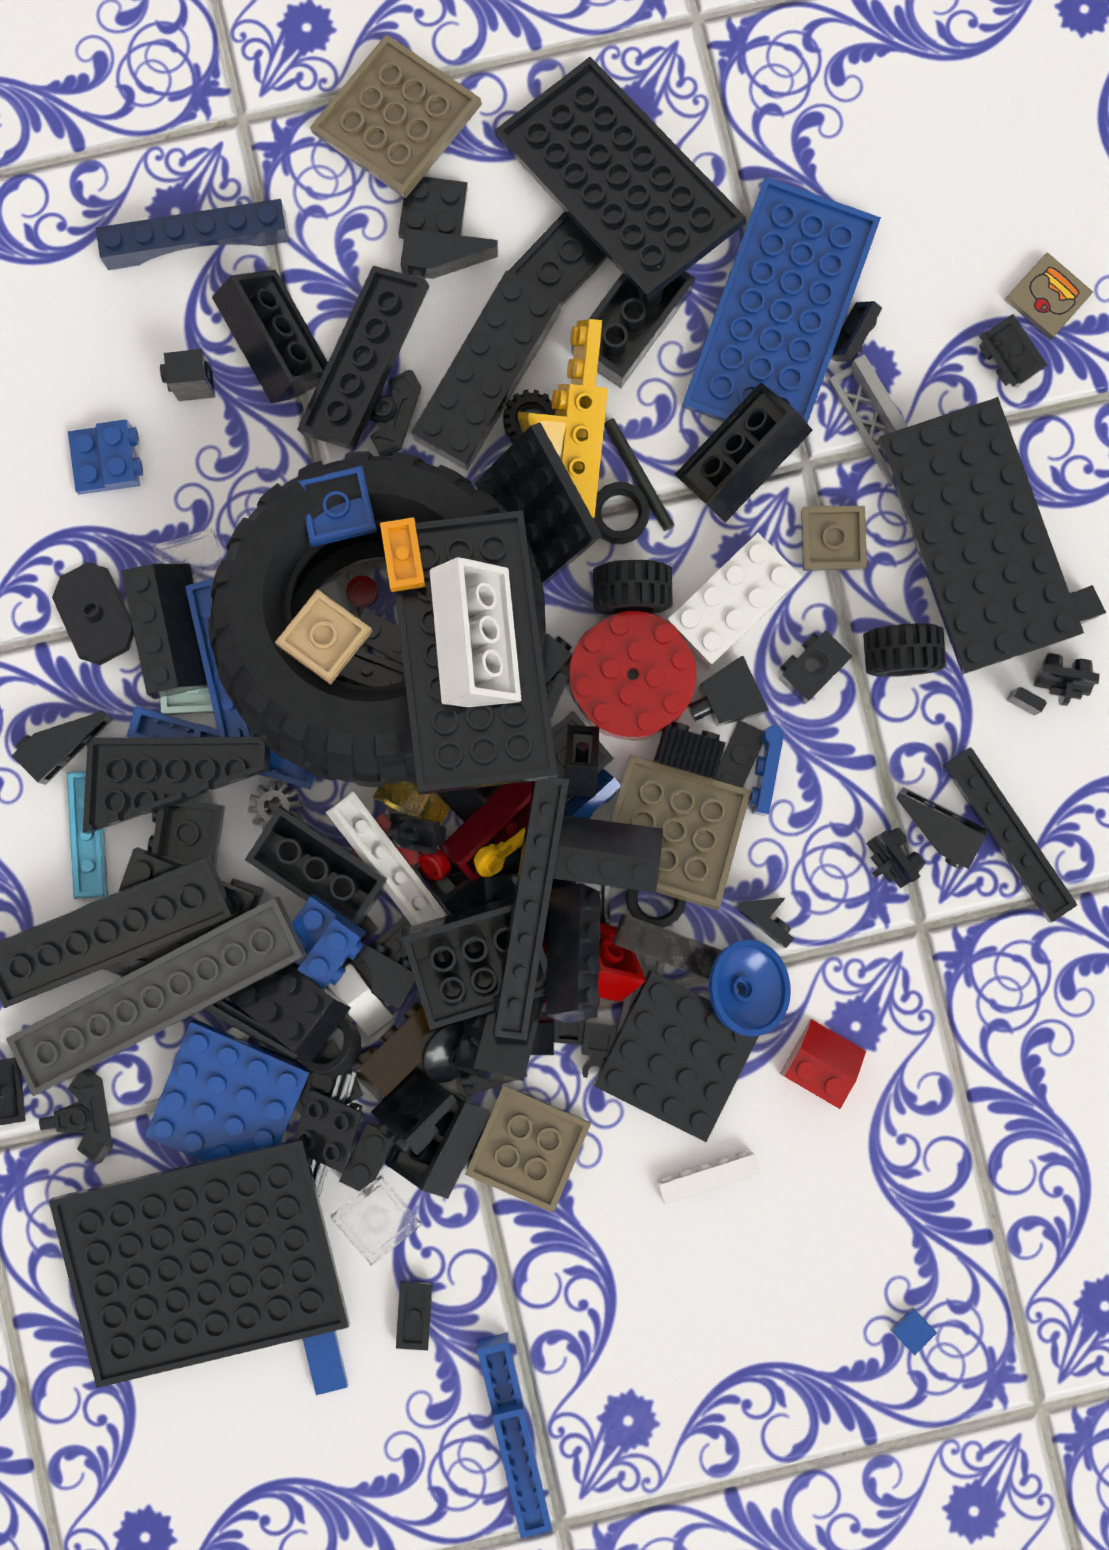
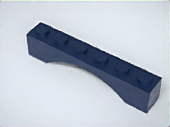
M281 199L95 227L99 256L108 270L139 266L161 255L195 247L211 245H251L261 247L290 242L286 211Z

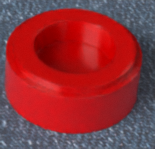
M359 575L349 581L346 588L347 597L354 606L366 608L377 600L378 587L372 578Z
M437 849V854L422 853L419 857V865L422 872L432 880L439 881L443 879L451 870L449 859L439 849Z

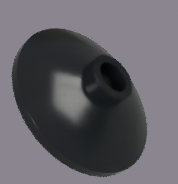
M455 1022L442 1026L428 1040L422 1055V1066L426 1075L433 1081L439 1083L450 1082L464 1073V1071L453 1066L465 1023Z

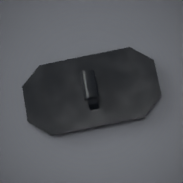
M87 562L60 576L52 599L79 659L102 665L129 651L134 637L132 621L109 569Z

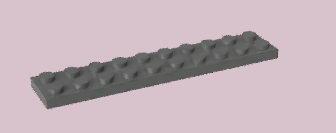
M274 897L6 1039L32 1096H36L306 957L307 954L280 897Z

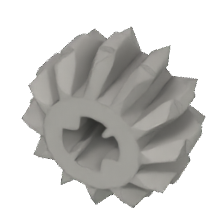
M274 780L269 781V791L260 784L257 786V789L262 795L258 797L251 794L249 797L250 800L257 802V806L248 807V812L259 813L253 818L252 823L258 825L264 821L262 831L273 816L270 814L272 809L268 808L269 803H276L278 799L281 800L278 803L299 819L301 818L300 814L293 812V808L302 807V802L291 801L298 795V791L293 789L286 793L289 784L284 781L280 784L278 791L276 781Z

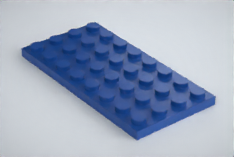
M765 177L682 407L724 422L761 382L794 408L808 424L881 217Z

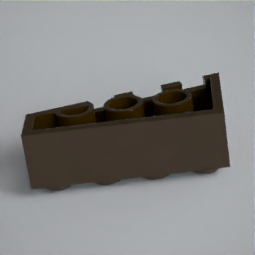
M415 1003L403 1015L407 1021L399 1029L393 1025L380 1038L384 1044L376 1052L370 1048L357 1060L361 1066L357 1069L355 1078L379 1102L422 1061L423 1051L428 1040L439 1029H429L423 1006H420L418 1003Z

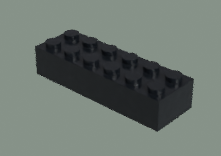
M506 270L411 431L414 440L468 471L504 410L506 403L511 398L561 312L560 301Z

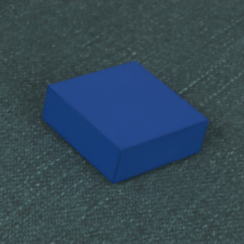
M913 1307L890 1329L914 1356L937 1334Z

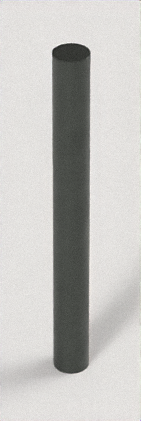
M614 418L606 421L604 427L640 490L646 496L648 504L663 531L671 529L675 526L617 422Z

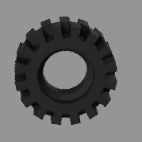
M527 389L523 390L521 395L518 393L513 395L512 401L508 400L506 409L503 412V425L506 436L510 437L512 443L523 434L518 421V412L534 409L541 414L555 415L556 409H552V400L549 399L548 394L544 393L541 395L539 390L535 389L534 393H529Z

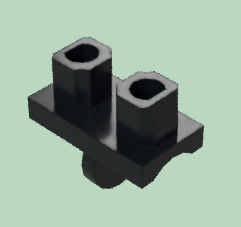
M1048 653L1034 678V686L1049 689V694L1059 696V705L1068 706L1071 698L1081 700L1082 695L1089 696L1094 685L1099 683L1100 674L1093 673L1092 660L1075 659L1071 669L1063 667V657L1061 655Z
M390 813L391 827L389 828L388 838L396 847L428 854H437V847L444 846L446 827L440 826V821L400 813Z
M898 827L889 832L884 831L866 844L874 853L870 858L877 866L871 872V875L876 878L883 874L889 883L894 880L899 888H902L921 877L919 871L925 865V861L915 851L907 856L904 855L899 847L907 840L904 833Z

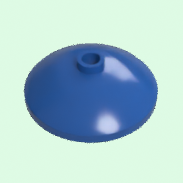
M742 940L726 946L714 960L709 975V997L713 1010L723 1025L732 1032L742 1036H760L775 1029L783 1020L788 1010L791 995L789 975L780 956L763 942Z

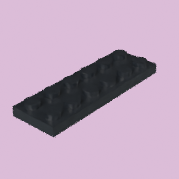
M372 266L299 423L297 430L302 435L353 451L355 450L430 287L425 279Z

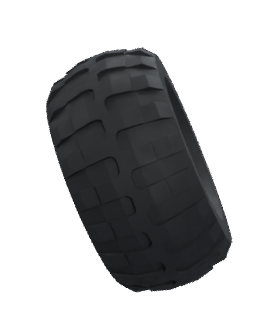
M369 451L352 452L345 454L344 460L334 461L325 465L320 460L299 469L298 477L288 481L283 486L277 483L259 498L257 508L251 513L249 518L243 517L236 526L226 546L228 551L225 560H221L220 565H218L212 582L210 593L212 608L208 620L209 641L213 650L219 679L235 709L251 730L274 753L320 778L331 781L337 779L353 782L358 786L384 787L388 783L404 781L410 782V784L416 783L405 681L387 686L370 687L353 685L335 679L330 685L278 647L275 641L314 592L334 573L347 565L363 559L385 557L380 523L413 517L415 523L507 512L502 505L489 494L475 489L471 481L458 472L441 464L437 468L426 464L418 456L393 452L392 457L373 456ZM363 466L377 532L312 547L305 522L306 516L311 514L313 520L325 512L323 500L330 492H343L350 501L362 498L357 474L307 484L305 489L298 480L302 481L336 471ZM332 495L327 499L326 506L327 509H330L346 501L340 495ZM527 542L541 652H543L546 632L545 595L535 564V557Z

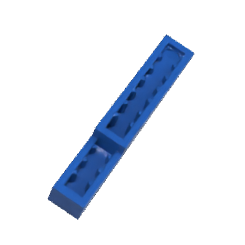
M135 706L126 737H219L218 729ZM271 749L269 771L258 774L310 790L315 776L301 766L280 757Z
M507 1332L478 1339L477 1351L520 1537L524 1538L552 1531L509 1334Z

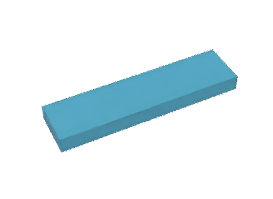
M86 771L67 772L74 899L108 896L104 829L90 834L83 833Z

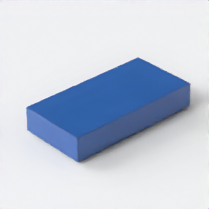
M336 1331L303 1338L316 1395L347 1388L349 1384Z

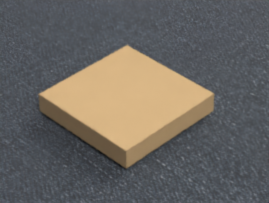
M317 589L275 643L331 685L373 631L371 627Z

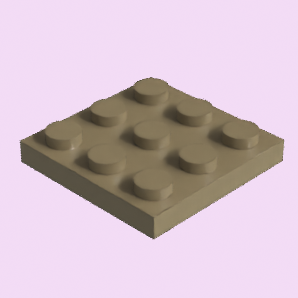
M503 1084L465 1175L554 1213L591 1126V1122Z

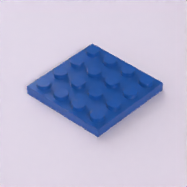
M193 1019L189 1024L145 1137L201 1161L281 1143L311 1071L303 1065Z

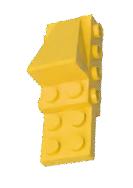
M586 319L577 321V326H573L571 330L570 344L574 346L573 359H569L567 366V377L571 378V384H558V390H553L551 406L552 409H556L555 415L518 412V421L522 433L531 425L541 422L591 516L594 518L608 388L595 387L602 320Z

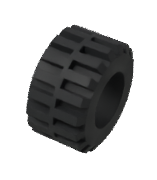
M620 560L607 562L593 569V607L595 610L606 614L625 611L655 614L673 606L672 567L665 563L652 560Z
M928 623L899 624L874 628L863 634L867 674L877 677L912 676L937 672L946 667L944 628Z

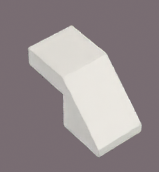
M350 963L344 968L346 972L335 986L329 983L327 986L331 992L351 1007L347 1013L367 1036L371 1037L395 1019V1017L382 999L371 993L369 985L355 966Z

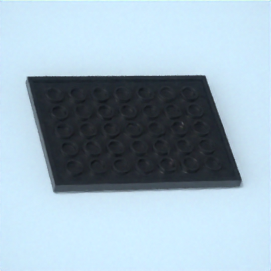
M304 1137L52 1197L49 1200L96 1388L349 1328L350 1321Z

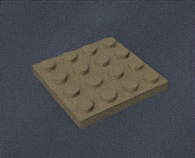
M386 34L310 126V129L315 136L406 199L480 108L482 102L479 96Z
M630 755L610 822L663 828L656 892L718 911L751 790Z

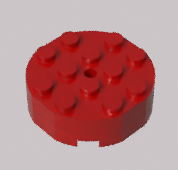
M625 611L610 615L583 634L574 649L570 662L569 687L573 701L590 726L599 728V732L604 735L630 741L648 739L661 732L667 725L670 726L672 722H676L689 705L696 685L695 659L682 636L671 623L647 612ZM634 673L637 679L630 680L627 674Z

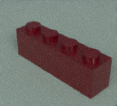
M533 781L503 784L488 799L485 806L479 807L445 841L444 846L438 847L450 862L473 883L481 876L476 871V866L474 865L476 853L485 846L497 845L500 842L505 843L521 829L526 828Z

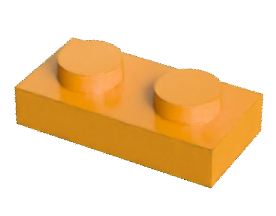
M414 517L380 523L391 592L425 587Z

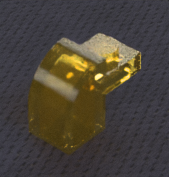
M405 781L388 783L384 787H378L372 797L374 800L400 814L440 821V826L450 809L436 794L419 795L417 784H410V782Z

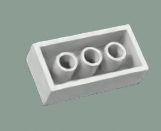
M757 533L681 605L667 621L675 626L692 653L709 669L790 592L802 577Z

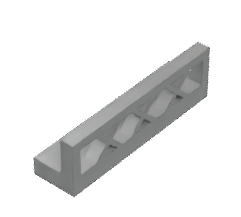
M864 354L855 359L849 368L829 378L828 382L887 482L892 486L894 484L885 459L880 453L882 452L881 448L875 445L872 440L873 431L875 428L886 431L888 434L908 426ZM853 375L859 385L857 394L844 392L839 382ZM861 391L863 392V394L865 395V397H861V396H860V395H861ZM849 400H853V401H854V405H853V406H852V404L850 403ZM858 402L871 405L874 411L872 421L859 418L856 413ZM877 417H878L879 421L881 422V424L876 423ZM865 426L870 427L869 433Z

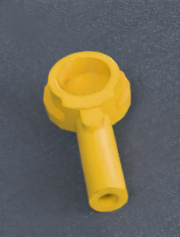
M525 828L521 829L505 843L500 842L497 845L491 844L481 848L474 857L476 871L482 877H490L499 873L505 858L523 845Z

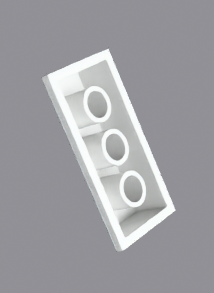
M460 557L431 568L430 580L442 704L476 707L520 702L521 691L508 568Z

